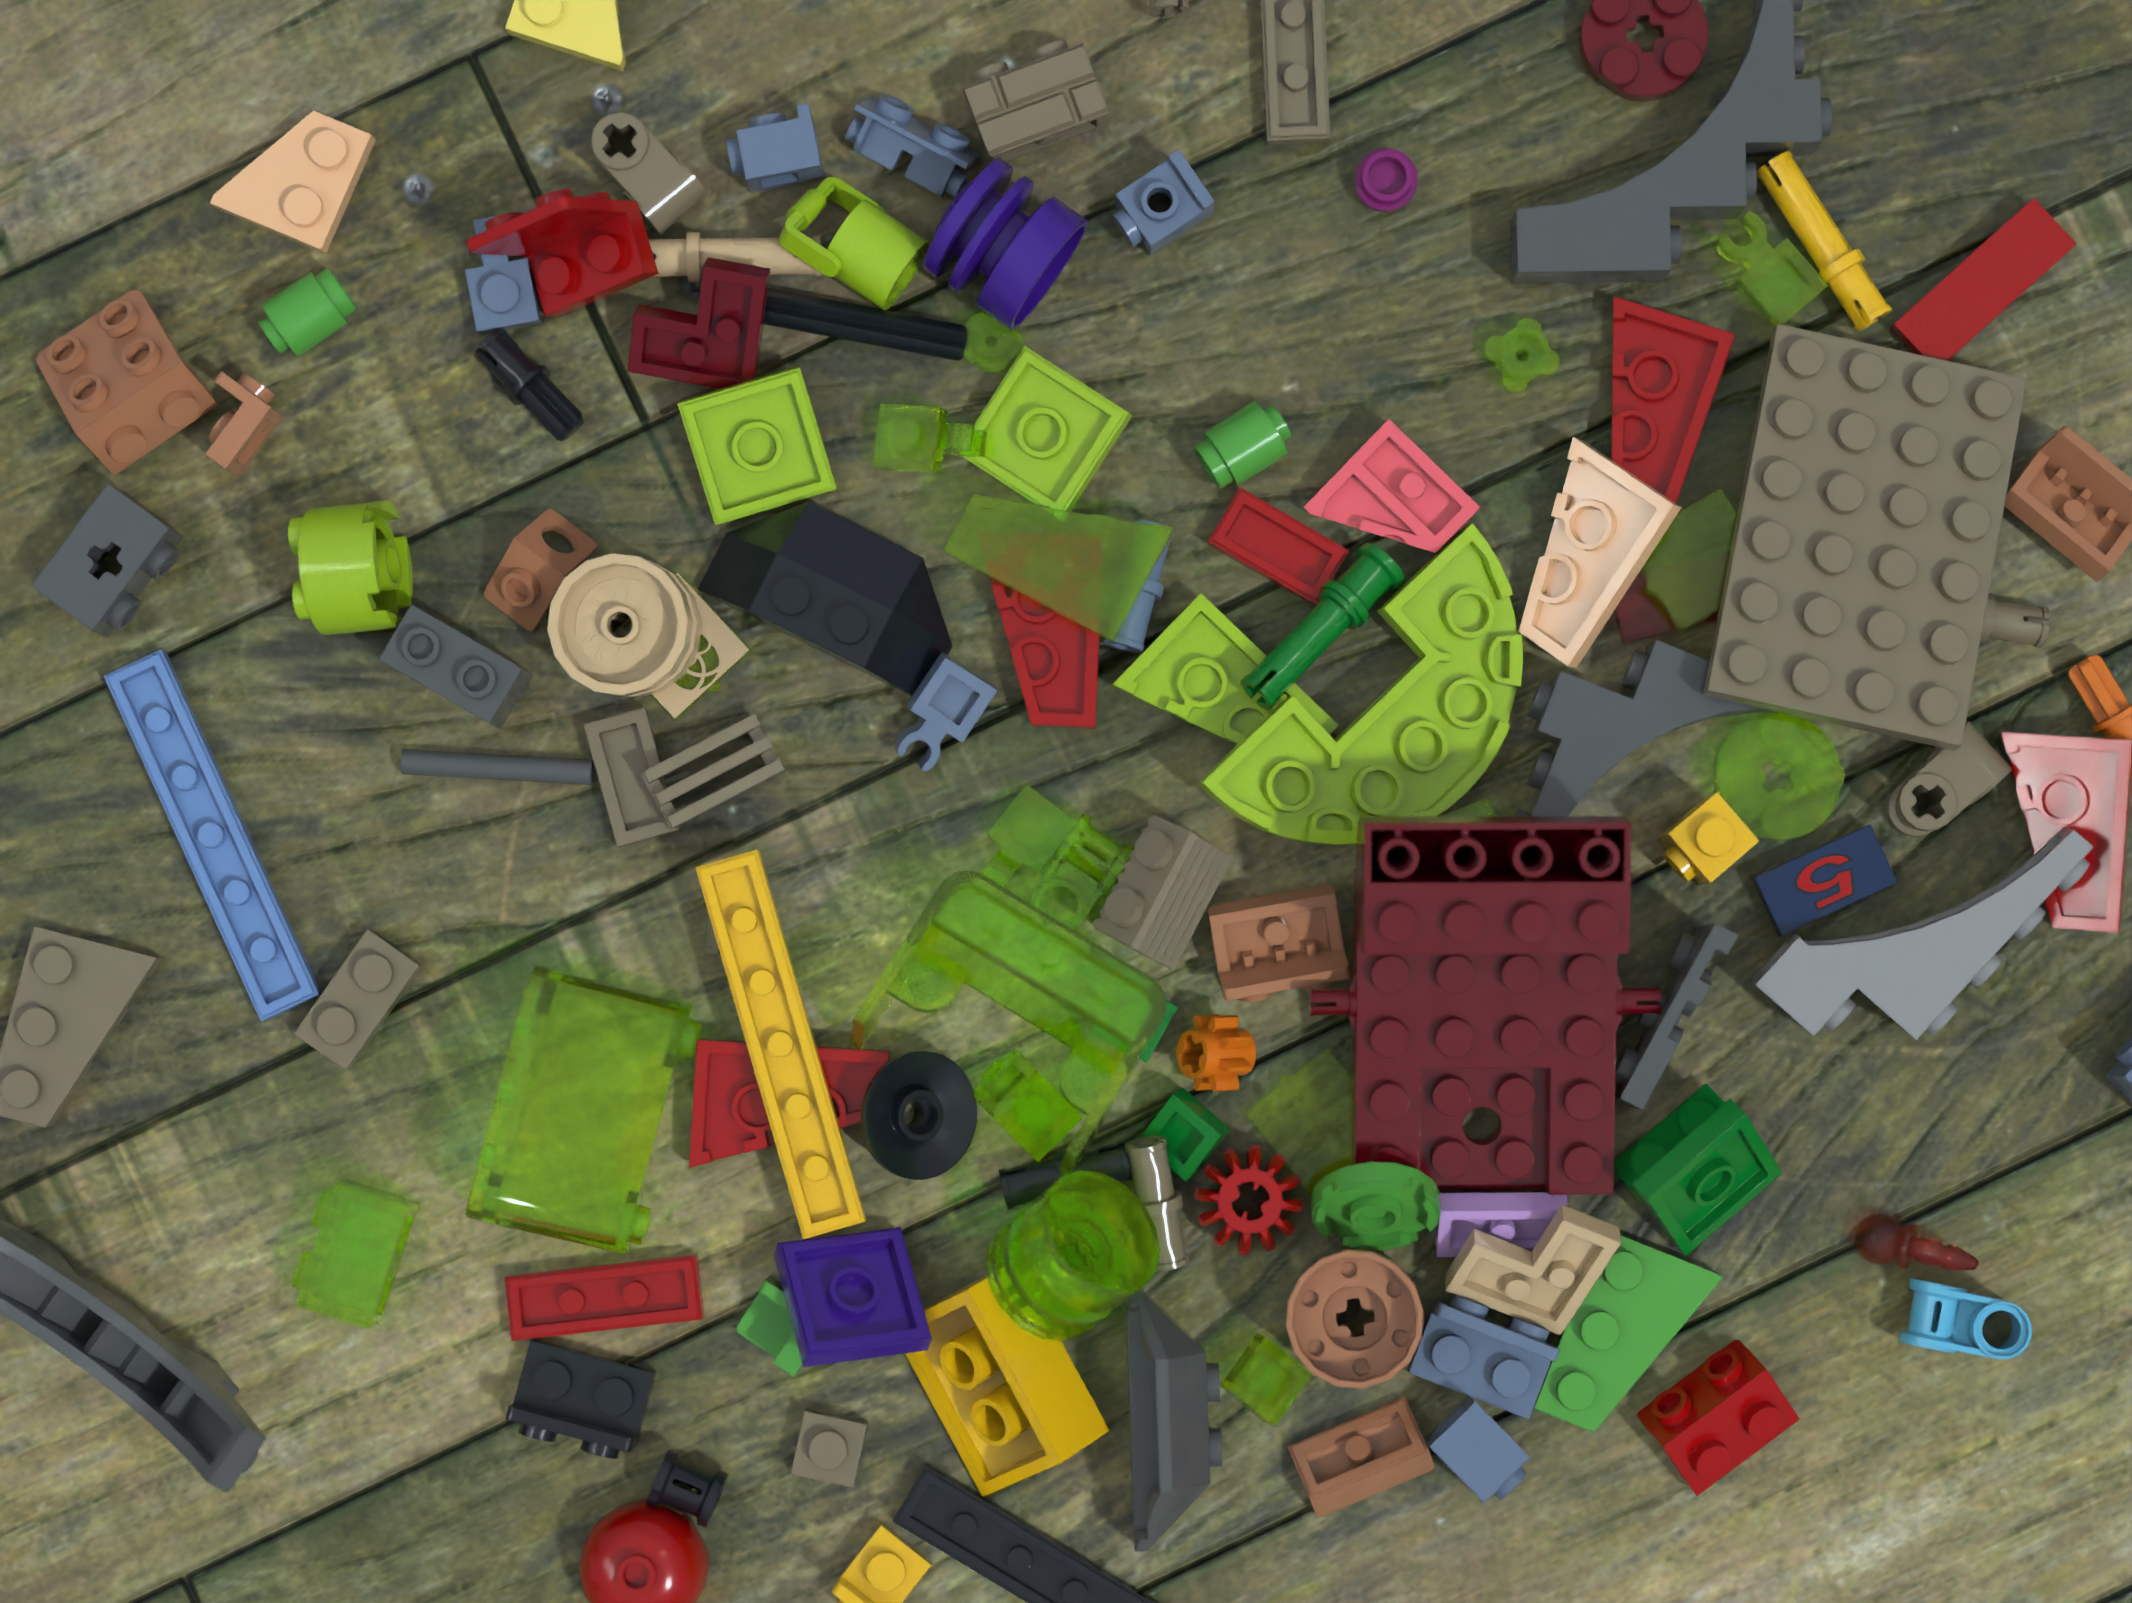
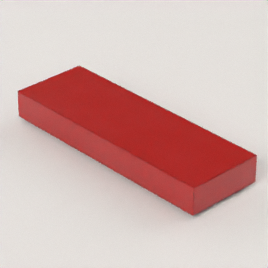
M2033 198L1897 320L1890 329L1912 353L1948 361L2076 245V242Z
M698 1254L509 1275L505 1277L511 1341L702 1320L705 1318Z

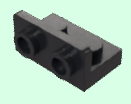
M534 1338L530 1340L514 1403L509 1405L505 1419L520 1423L518 1433L524 1436L547 1442H556L557 1434L559 1433L581 1439L580 1449L587 1453L617 1459L620 1450L631 1452L638 1444L657 1371Z

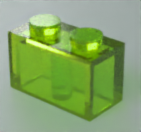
M349 1179L336 1181L333 1191L324 1189L316 1205L312 1225L320 1228L313 1252L305 1250L302 1253L292 1280V1287L300 1289L295 1306L366 1329L380 1325L420 1202Z

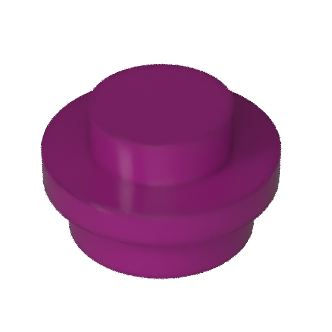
M1381 148L1368 153L1358 164L1354 176V186L1359 199L1367 207L1378 212H1393L1403 208L1414 196L1418 184L1417 170L1411 159L1401 151L1392 148Z

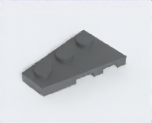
M1716 923L1696 926L1692 935L1684 931L1680 934L1666 962V966L1674 969L1664 991L1661 992L1662 1001H1659L1662 1005L1661 1014H1640L1638 1023L1646 1028L1635 1050L1626 1046L1616 1061L1615 1083L1618 1084L1615 1089L1616 1100L1634 1109H1644L1680 1043L1683 1029L1677 1025L1682 1014L1690 1017L1696 1007L1701 1005L1711 987L1712 971L1706 968L1716 949L1728 955L1738 934Z

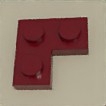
M708 257L702 271L697 315L638 304L633 315L627 372L718 389L756 379L770 268Z

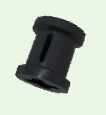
M669 1449L656 1475L647 1504L656 1507L662 1502L696 1516L697 1524L706 1528L718 1504L729 1473L719 1470L714 1475L680 1461L678 1452ZM679 1482L693 1489L701 1491L702 1494L697 1495L683 1488L675 1486L674 1483Z

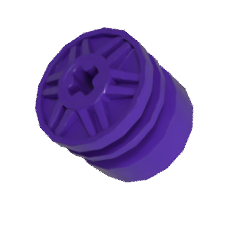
M1001 158L993 160L975 180L969 182L952 201L937 225L935 237L927 250L922 265L923 269L937 278L943 275L959 258L948 282L949 287L955 292L966 288L980 274L987 278L979 294L977 307L1008 330L1013 331L1031 314L1057 280L1081 242L1088 227V220L1056 197L1048 199L1032 215L1025 212L1024 210L1034 188V182L1025 176L1019 179L1003 196L1012 177L1013 167Z

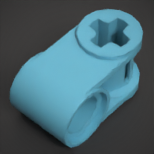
M1910 1278L1908 1288L1914 1291L1908 1327L1907 1330L1900 1332L1899 1342L1943 1352L1956 1353V1351L1994 1359H2011L2020 1355L2028 1347L2032 1337V1325L2028 1315L2019 1306L1999 1298L1967 1292L1968 1289ZM2004 1311L2010 1318L2012 1331L2004 1343L1990 1346L1983 1337L1982 1325L1991 1313Z

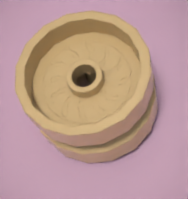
M611 553L585 561L563 579L550 602L547 631L555 658L572 679L595 692L639 698L664 691L686 674L699 650L702 621L695 596L677 574L656 562L639 556ZM627 615H629L632 620L631 632L627 636L615 634L616 624L625 622Z

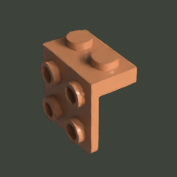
M131 290L117 300L110 302L98 313L43 349L36 359L39 369L75 434L113 476L219 405L210 389L179 354L149 301L139 290Z

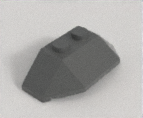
M1125 1286L1135 1552L1149 1551L1211 1484L1210 1467H1222L1221 1427L1209 1428L1208 1402H1220L1219 1364L1206 1363L1205 1349L1139 1286Z

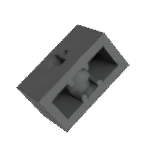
M107 483L31 586L91 631L108 637L114 629L118 632L123 630L136 616L142 603L137 597L152 578L155 580L161 579L172 568L180 553L176 545L183 535L125 492ZM109 553L117 556V561L123 566L118 575L109 573V568L103 563Z
M412 604L379 658L380 661L499 729L503 727L532 677V674Z

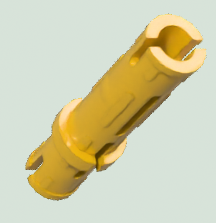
M1788 150L1768 162L1770 166L1763 165L1757 170V178L1761 179L1820 272L1815 277L1822 287L1830 286L1855 325V330L1860 332L1877 322L1878 317L1881 316L1882 318L1890 313L1893 309L1886 303L1862 266L1866 258L1859 248L1851 249L1793 159L1791 151Z

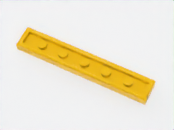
M753 850L695 867L802 1237L806 1239L865 1222V1212L760 850Z

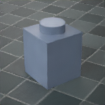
M1470 1396L1425 1439L1427 1445L1483 1503L1493 1494L1499 1500L1503 1499L1519 1485L1527 1474L1521 1466L1530 1458L1529 1455Z

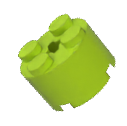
M384 500L311 508L305 512L303 517L291 518L289 521V544L292 553L298 556L300 581H296L292 589L294 610L300 620L311 619L315 628L322 635L395 629L403 619V617L398 615L399 608L410 607L412 604L413 576L409 545L406 536L394 537L389 520H398L400 516L390 501Z

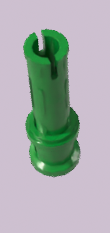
M1365 542L1356 551L1358 559L1337 580L1329 579L1320 588L1321 592L1318 594L1320 602L1249 675H1246L1240 681L1244 691L1251 699L1260 690L1259 693L1262 696L1257 700V704L1270 710L1280 696L1347 628L1354 630L1357 627H1362L1369 620L1368 611L1388 590L1396 591L1405 583V576L1402 570L1386 552L1371 543Z

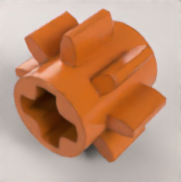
M1195 1015L1193 1017L1195 1030L1185 1031L1177 1043L1176 1058L1181 1072L1188 1078H1195L1194 1089L1196 1091L1212 1090L1213 1092L1239 1090L1238 1076H1244L1252 1071L1256 1060V1045L1252 1035L1246 1029L1238 1028L1239 1017L1237 1015Z

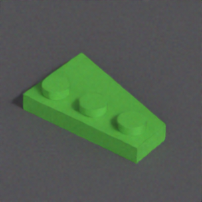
M1620 1235V1246L1561 1336H1558L1555 1346L1560 1349L1556 1362L1551 1361L1534 1409L1594 1433L1724 1276Z

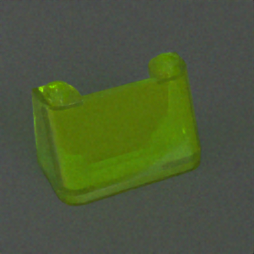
M536 965L530 974L521 1002L467 1201L466 1217L492 1225L625 1255L630 1252L632 1243L642 1245L650 1223L652 1208L642 1206L643 1192H641L674 1068L678 1067L682 1056L693 1059L696 1052L697 1039L700 1038L702 1022L693 1019L696 1006L563 970Z

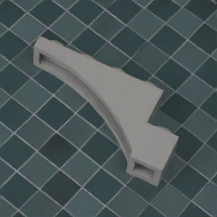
M2064 826L2029 860L1995 885L1957 906L1911 924L1872 934L1850 937L1803 940L1793 932L1756 972L1751 980L1813 1036L1822 1027L1831 1032L1845 1020L1856 1005L1849 997L1857 989L1914 1039L1917 1040L1924 1031L1933 1036L1956 1013L1958 1007L1952 1001L1968 983L1977 988L1997 969L2002 959L1996 953L2012 935L2021 940L2037 926L2046 913L2040 905L2056 887L2065 892L2082 877L2090 865L2084 857L2093 846L2074 829Z

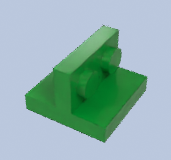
M1706 1083L1614 1162V1175L1655 1217L1670 1241L1685 1256L1782 1174V1171L1747 1114L1731 1098L1724 1102Z

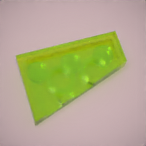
M973 494L943 551L958 561L1114 643L1175 530L1174 527L1147 525L1117 520L1115 517L1097 514L1088 515L1052 509L1049 506Z

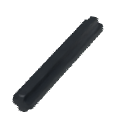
M768 288L764 317L765 325L956 361L962 360L966 353L969 333L968 328L961 324L887 310L883 311L882 309Z

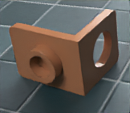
M547 509L514 537L483 595L485 599L526 630L533 631L541 623L563 579L592 556L598 544L555 510ZM555 532L564 536L572 544L574 552L561 553L552 549L545 543L542 533Z

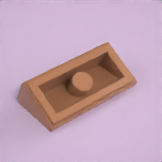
M1406 1397L1287 1446L1314 1512L1319 1518L1428 1473L1435 1467L1430 1451Z

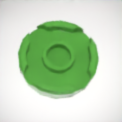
M1366 1162L1345 1166L1325 1175L1313 1187L1311 1197V1220L1318 1233L1329 1239L1330 1233L1342 1237L1343 1246L1355 1250L1384 1251L1408 1246L1418 1240L1419 1231L1427 1227L1430 1233L1438 1225L1441 1213L1440 1192L1434 1180L1416 1168L1398 1163Z

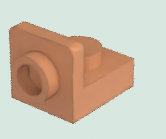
M221 371L214 382L243 403L236 413L229 410L217 421L209 435V441L213 444L205 454L229 472L240 477L281 422L283 416L268 405L275 394L245 372L236 382Z

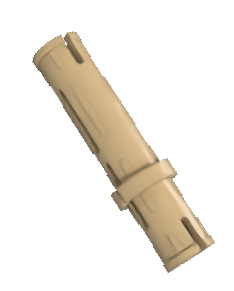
M687 232L686 239H648L653 256H656L654 260L659 273L652 277L687 276L688 282H701L703 266L708 257L770 268V275L821 276L819 271L784 249L779 243V237L701 239L700 232ZM820 235L809 237L821 245Z

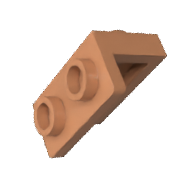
M2062 426L2031 456L2007 488L2004 506L2096 582L2111 571L2132 541V479L2097 451L2090 442L2080 437L2067 426Z
M1332 883L1208 905L1207 914L1217 974L1224 1000L1238 999L1242 1002H1257L1270 997L1274 992L1296 988L1310 991V988L1326 989L1336 981L1350 978L1349 964L1342 939L1336 893Z

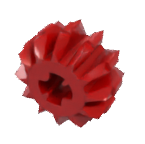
M1258 1145L1249 1146L1247 1166L1240 1167L1237 1154L1232 1148H1228L1223 1151V1156L1231 1172L1224 1176L1211 1164H1207L1203 1169L1208 1178L1219 1183L1218 1189L1213 1190L1204 1187L1195 1189L1194 1197L1197 1200L1217 1203L1216 1208L1204 1211L1198 1216L1199 1223L1202 1226H1206L1223 1218L1225 1223L1216 1232L1213 1240L1217 1245L1223 1246L1229 1240L1234 1230L1239 1231L1237 1242L1239 1254H1249L1252 1233H1258L1260 1242L1267 1252L1275 1249V1241L1268 1231L1269 1227L1275 1224L1288 1236H1291L1296 1230L1290 1221L1279 1215L1282 1209L1293 1212L1303 1211L1304 1202L1302 1200L1282 1197L1283 1191L1295 1188L1301 1183V1180L1297 1174H1289L1275 1181L1273 1177L1283 1167L1285 1158L1278 1153L1270 1158L1266 1167L1262 1170L1259 1169L1261 1148ZM1252 1182L1251 1187L1254 1190H1257L1259 1185H1262L1266 1191L1267 1197L1258 1202L1261 1213L1256 1216L1247 1217V1212L1244 1209L1238 1215L1232 1208L1231 1202L1240 1197L1237 1187L1242 1183Z

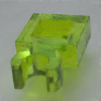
M1749 211L1742 217L1740 223L1750 233V244L1738 246L1724 232L1717 238L1715 245L1723 258L1733 263H1742L1748 271L1735 284L1775 328L1777 324L1784 325L1829 285L1788 238L1773 249L1766 242L1767 230L1764 222L1759 216Z

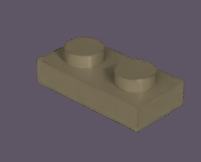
M367 929L296 1029L294 1035L344 1070H351L423 965L375 931Z

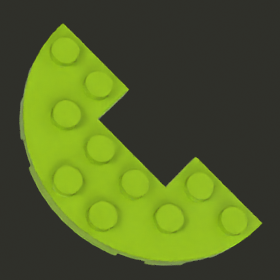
M1471 523L1464 526L1377 610L1381 617L1418 656V659L1345 730L1333 739L1294 695L1288 696L1220 760L1197 785L1217 804L1257 829L1281 838L1319 845L1357 844V830L1360 817H1436L1463 797L1485 773L1509 731L1510 725L1507 723L1512 712L1516 690L1518 687H1521L1523 670L1522 634L1517 632L1515 614L1510 600L1513 592L1501 563L1475 525Z

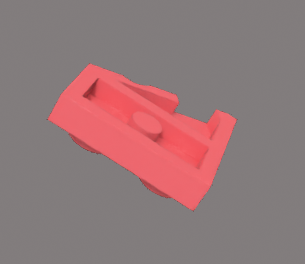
M1388 419L1303 508L1312 515L1437 553L1481 507L1398 426Z

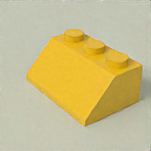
M1017 1260L971 1282L924 1308L932 1337L930 1346L926 1351L905 1353L982 1497L1061 1464L1110 1431Z

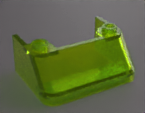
M973 871L956 872L948 876L939 885L854 1016L850 1044L859 1050L863 1048L894 998L918 1012H938L954 1001L966 983L1071 1047L1073 1050L1060 1072L1059 1086L1064 1099L1087 1117L1067 1147L1058 1170L1059 1173L1069 1178L1117 1102L1157 1032L1166 1012L1164 991L1159 983L1149 975L986 876Z

